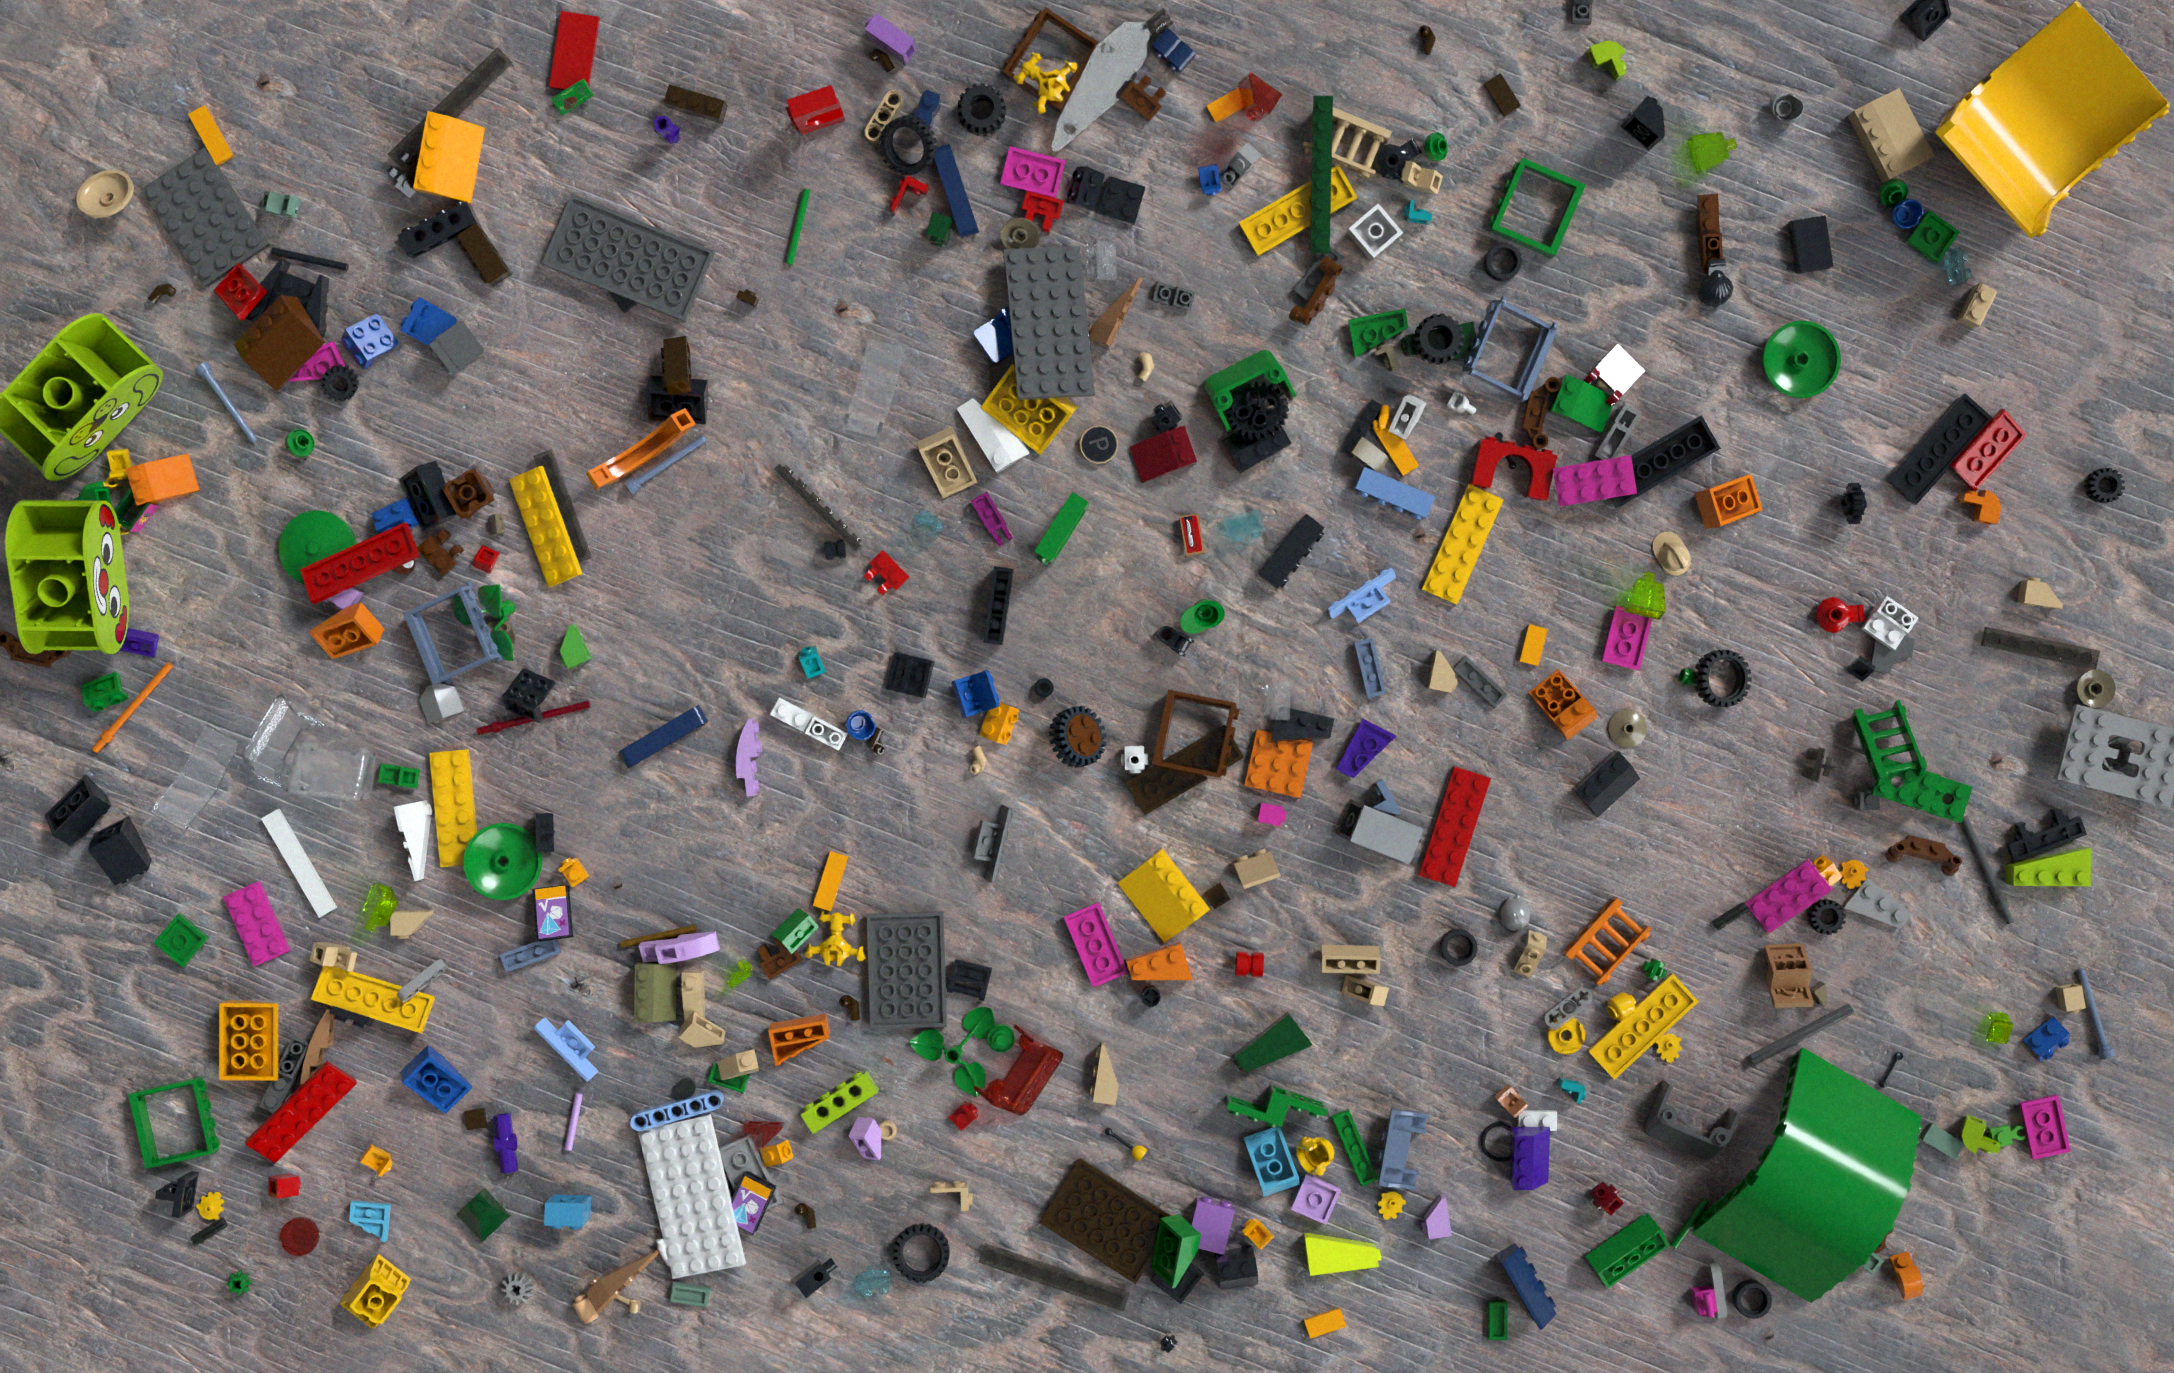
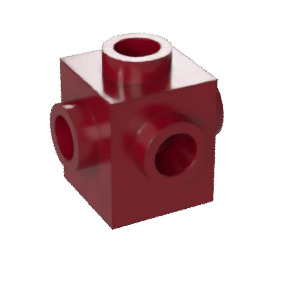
M1604 1181L1596 1185L1589 1194L1594 1199L1592 1203L1600 1211L1604 1209L1610 1216L1624 1204L1617 1196L1619 1191L1612 1184L1607 1186Z

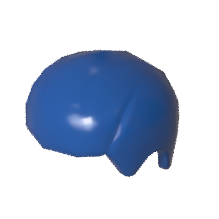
M1914 199L1899 201L1895 204L1891 213L1893 223L1897 227L1905 229L1917 225L1920 217L1924 214L1923 206Z
M858 710L853 711L847 716L845 727L851 737L858 740H866L874 734L876 724L868 712Z

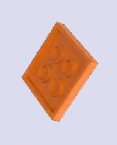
M1257 729L1244 785L1301 798L1313 742L1301 739L1290 742L1286 740L1270 743L1272 733Z

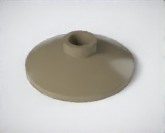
M1020 217L1013 218L1003 225L1001 240L1007 249L1035 248L1039 241V232L1035 224L1030 220ZM1017 231H1022L1024 234L1020 235Z
M2090 670L2079 678L2076 691L2078 698L2084 705L2091 708H2100L2112 701L2116 687L2113 678L2107 672ZM2092 685L2096 688L2094 692L2091 691Z
M1624 709L1612 716L1608 724V732L1612 741L1617 745L1626 748L1634 747L1644 739L1647 725L1640 713ZM1628 725L1632 726L1631 732L1626 731Z

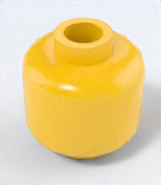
M1620 992L1610 998L1607 1002L1608 1006H1606L1611 1018L1622 1021L1635 1013L1636 1001L1632 995Z

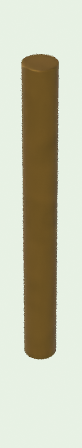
M694 924L620 941L622 948L639 945L641 942L662 940L697 932V927Z

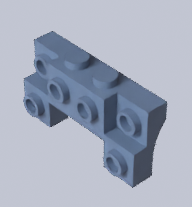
M1395 1108L1390 1109L1388 1125H1386V1130H1383L1381 1135L1383 1148L1379 1149L1378 1160L1381 1164L1378 1177L1379 1186L1416 1191L1415 1183L1419 1171L1418 1169L1407 1168L1406 1161L1411 1131L1426 1134L1425 1127L1426 1121L1429 1118L1428 1113Z

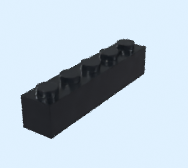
M1373 399L1369 402L1341 453L1350 458L1354 456L1349 452L1360 436L1365 437L1382 407L1380 403Z

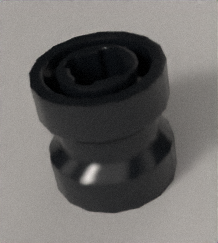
M843 539L836 542H824L826 560H833L835 557L840 559L846 558Z
M1146 986L1141 993L1142 1002L1146 1006L1154 1007L1159 1004L1161 996L1155 986Z

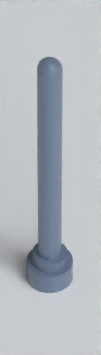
M208 362L197 366L194 371L198 377H202V379L208 382L249 441L255 443L257 437L212 376V368Z
M698 437L638 478H629L625 481L626 486L632 494H635L642 487L641 484L705 443L706 437Z
M2080 968L2077 973L2100 1045L2097 1051L2099 1059L2114 1057L2113 1047L2107 1044L2086 972L2083 968Z

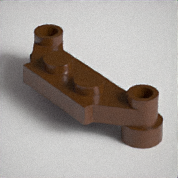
M1328 256L1323 258L1319 269L1325 272L1323 279L1304 309L1297 305L1292 308L1289 314L1290 320L1308 326L1312 318L1316 317L1318 312L1320 313L1323 310L1326 299L1335 290L1336 278L1343 270V266L1335 263L1334 259Z
M1557 377L1548 378L1541 387L1531 391L1528 397L1521 429L1526 431L1532 446L1536 449H1543L1548 445V437L1541 432L1549 396L1561 387V382ZM1549 383L1553 384V389L1549 387ZM1537 439L1541 441V445L1536 443Z
M0 631V647H4L11 655L10 660L51 668L52 663L71 654V650H63V653L62 650H44L39 654H30L23 648L21 642L15 639L13 634Z
M1908 835L1901 842H1896L1894 846L1889 847L1885 852L1886 859L1892 863H1897L1903 855L1941 863V871L1947 876L1955 875L1962 864L1961 858L1953 855L1945 847V843Z

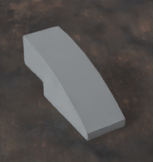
M1624 402L1603 437L1595 456L1602 460L1616 458L1641 416V410Z

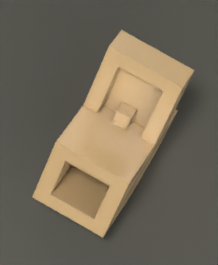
M1406 161L1405 167L1402 170L1401 180L1404 181L1403 185L1408 188L1425 193L1438 194L1443 176L1436 170L1421 168L1412 161Z
M314 942L309 961L321 966H335L345 971H353L357 952L350 950V947L339 944Z

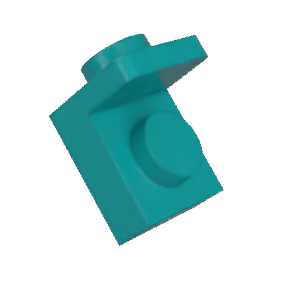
M1411 199L1408 204H1405L1404 216H1407L1406 222L1430 224L1432 213H1428L1425 209L1413 211L1415 200Z
M816 645L804 647L798 652L799 660L808 679L826 672Z
M1559 1077L1558 1085L1562 1088V1091L1569 1094L1575 1092L1573 1101L1576 1104H1581V1100H1584L1586 1096L1585 1086L1581 1082Z

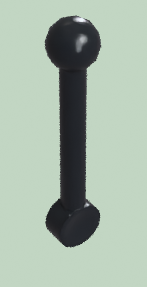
M1497 432L1495 435L1496 439L1499 440L1500 443H1504L1502 439L1503 434L1501 432ZM1510 455L1506 456L1509 461V468L1515 469L1516 463L1512 461Z
M1895 1053L1894 1062L1884 1079L1879 1082L1881 1088L1887 1086L1886 1082L1899 1060L1903 1059L1902 1053Z

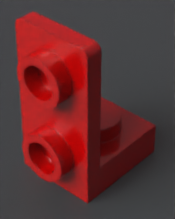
M907 175L905 180L902 179L899 183L898 190L900 191L897 197L894 196L890 202L891 213L896 214L908 188H911L910 192L920 196L923 194L926 196L929 190L928 185Z

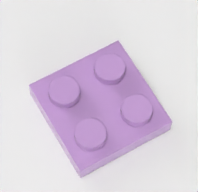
M1305 1173L1291 1205V1210L1326 1225L1339 1197L1341 1188Z

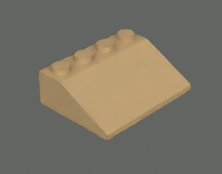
M1900 88L1847 115L1882 184L1934 157Z

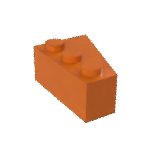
M1181 941L1126 959L1132 980H1193Z
M827 1013L770 1023L768 1032L775 1067L783 1061L797 1056L800 1052L829 1039L830 1027Z

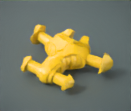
M1032 52L1030 60L1022 64L1020 73L1017 76L1014 75L1013 79L1018 85L1023 84V80L1027 76L1032 81L1036 80L1038 82V95L1040 97L1038 102H1032L1031 105L1037 109L1039 114H1043L1046 112L1044 105L1047 100L1061 102L1063 100V97L1060 95L1062 90L1067 93L1070 91L1065 76L1070 71L1072 73L1076 72L1077 63L1064 60L1065 66L1061 70L1055 69L1043 72L1040 67L1035 66L1038 61L1042 60L1040 54Z
M822 911L819 920L821 924L823 922H831L829 927L831 936L826 941L820 943V946L812 947L808 943L804 956L810 959L813 954H821L826 966H829L831 961H837V966H841L849 955L857 957L859 962L866 959L863 946L859 950L851 948V945L841 936L842 930H844L843 923H849L853 926L856 921L854 914L851 913L850 916H844L839 912H835L832 915H826Z

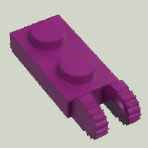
M987 491L971 500L989 533L993 535L999 547L1003 544L995 531L1000 528L1004 530L1007 539H1013L1006 527V522Z

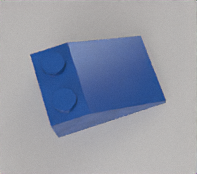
M429 1045L401 1071V1079L404 1085L445 1114L472 1089V1085L440 1053Z

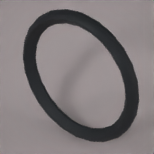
M1498 1121L1490 1124L1484 1130L1481 1137V1146L1484 1153L1490 1159L1504 1162L1510 1160V1155L1504 1158L1495 1157L1488 1152L1485 1146L1486 1135L1493 1127L1499 1125L1509 1128L1515 1127L1508 1122Z

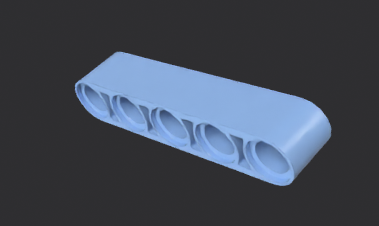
M711 1090L689 1098L641 1110L631 1118V1127L636 1131H643L716 1110L723 1103L724 1095L719 1090ZM710 1096H716L719 1099V1103H711ZM692 1101H698L700 1109H694L691 1104ZM673 1107H680L682 1114H675ZM656 1111L663 1114L662 1120L655 1117ZM636 1118H644L645 1124H638Z

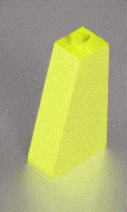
M1304 1233L1310 1276L1379 1267L1378 1261H1381L1380 1249H1376L1374 1243Z

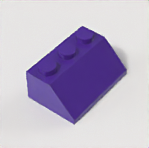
M1511 1127L1510 1183L1513 1190H1534L1548 1183L1550 1127Z

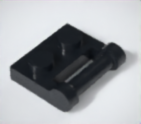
M955 959L947 992H957L977 997L979 1000L984 1001L992 967ZM956 980L981 985L982 988L980 991L956 985L955 982Z

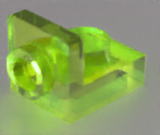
M743 958L737 962L743 972L741 973L740 970L730 975L731 980L727 982L731 989L753 975L751 972L753 970L752 966L747 960L744 961Z
M1990 1012L1989 1017L1992 1022L1986 1036L1989 1042L2007 1044L2014 1026L2010 1016L2003 1012Z

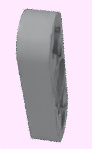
M442 959L435 961L401 988L396 994L402 1003L407 1002L440 976L448 966Z
M1579 988L1547 1012L1544 1018L1547 1028L1551 1030L1559 1029L1592 1003L1591 991L1587 988ZM1580 994H1587V1001L1582 999L1578 1002L1580 1007H1577L1575 1001L1577 1002L1580 999ZM1566 1004H1571L1574 1007V1011L1572 1013H1565L1563 1007ZM1560 1010L1562 1016L1557 1018V1023H1549L1550 1017L1556 1018L1559 1015L1557 1011Z
M1719 1263L1708 1264L1710 1286L1714 1289L1718 1311L1714 1314L1716 1319L1727 1318L1721 1267Z

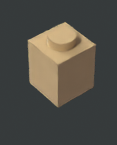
M2072 983L2056 986L2059 1009L2066 1011L2068 1014L2078 1013L2079 1009L2086 1008L2082 985Z

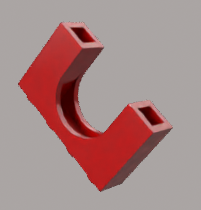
M832 85L787 100L789 106L785 108L788 117L796 131L800 130L802 135L846 121Z
M1485 436V439L1479 440L1470 485L1490 489L1497 463L1505 456H1516L1525 461L1530 471L1525 498L1543 502L1547 501L1557 455L1552 454L1553 451L1541 449L1540 452L1534 450L1533 446L1523 445L1518 447L1515 446V442L1504 441V443L1496 442V438Z

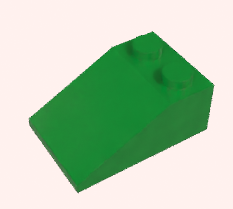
M1567 374L1564 375L1560 381L1561 387L1556 391L1548 413L1602 434L1613 405L1610 407L1605 402L1611 395Z
M1180 1214L1160 1218L1151 1268L1172 1288H1176L1196 1255L1201 1239V1234Z

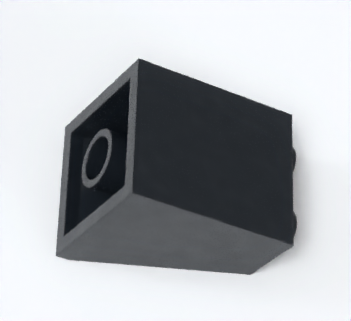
M129 816L94 833L88 851L114 885L124 884L133 876L144 874L149 870L152 861Z
M1252 1246L1225 1250L1224 1255L1215 1253L1221 1290L1258 1284L1257 1264Z

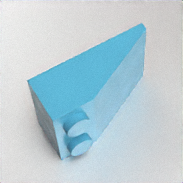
M1280 1126L1244 1137L1263 1197L1300 1185L1297 1171Z

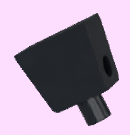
M832 1258L823 1264L818 1260L794 1277L795 1284L804 1297L807 1298L831 1279L829 1273L838 1266ZM816 1272L822 1273L820 1277L814 1276Z

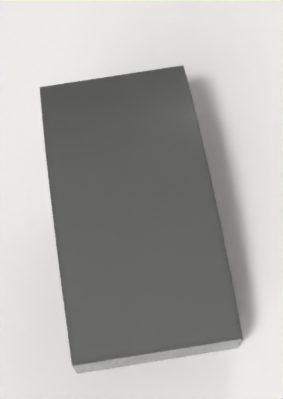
M1572 0L1571 24L1591 25L1593 0Z
M1155 282L1151 301L1191 311L1195 292Z

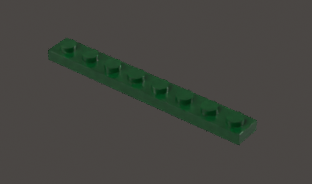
M1313 96L1310 253H1330L1333 96Z

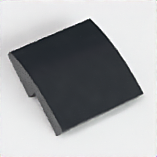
M894 652L886 689L926 698L935 661Z

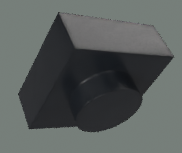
M1860 655L1848 666L1847 671L1863 682L1875 671L1876 666Z

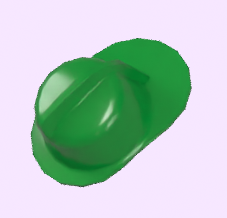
M1201 599L1194 606L1189 607L1183 612L1180 618V626L1185 632L1191 634L1215 627L1224 619V608L1216 601Z

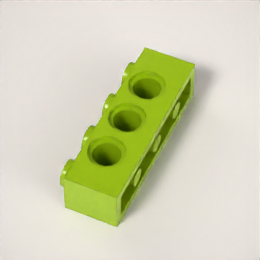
M867 1070L863 1073L859 1071L852 1075V1080L848 1083H845V1081L841 1082L831 1094L829 1092L824 1093L819 1097L820 1101L813 1104V1102H810L803 1107L804 1111L801 1113V1117L812 1134L878 1093L879 1089ZM857 1086L860 1089V1093L857 1095L852 1094L850 1087ZM834 1097H842L844 1103L837 1105L834 1102ZM825 1107L828 1114H819L818 1108Z

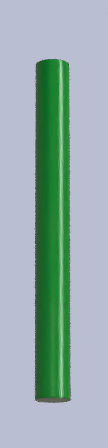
M805 188L802 191L785 262L788 265H793L811 191Z

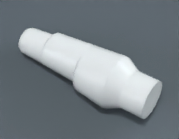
M659 1238L656 1240L657 1249L666 1265L669 1266L667 1247L664 1244L663 1238Z

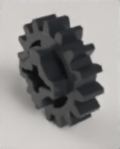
M1859 482L1848 483L1843 499H1841L1843 515L1847 517L1846 521L1848 524H1860L1865 508H1867L1865 492L1861 490Z

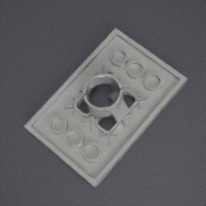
M2074 704L2055 779L2170 808L2174 795V729ZM2111 735H2115V736H2116L2115 738L2109 740V737H2110ZM2132 741H2138L2142 744L2138 755L2133 754L2128 746ZM2112 743L2119 744L2124 748V759L2115 768L2109 767L2104 759L2106 757L2117 759L2119 750L2110 748L2109 745ZM2130 764L2136 766L2133 777L2126 776L2121 770Z

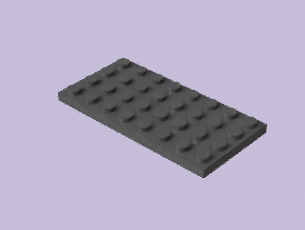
M571 194L544 256L542 265L686 323L715 251Z
M1080 246L1004 249L1003 258L1017 400L1094 396Z

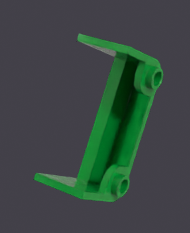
M1261 350L1209 376L1204 381V391L1225 433L1231 429L1223 414V411L1228 409L1233 402L1229 390L1264 374L1266 380L1271 384L1282 382L1290 400L1297 396L1284 369L1270 351Z

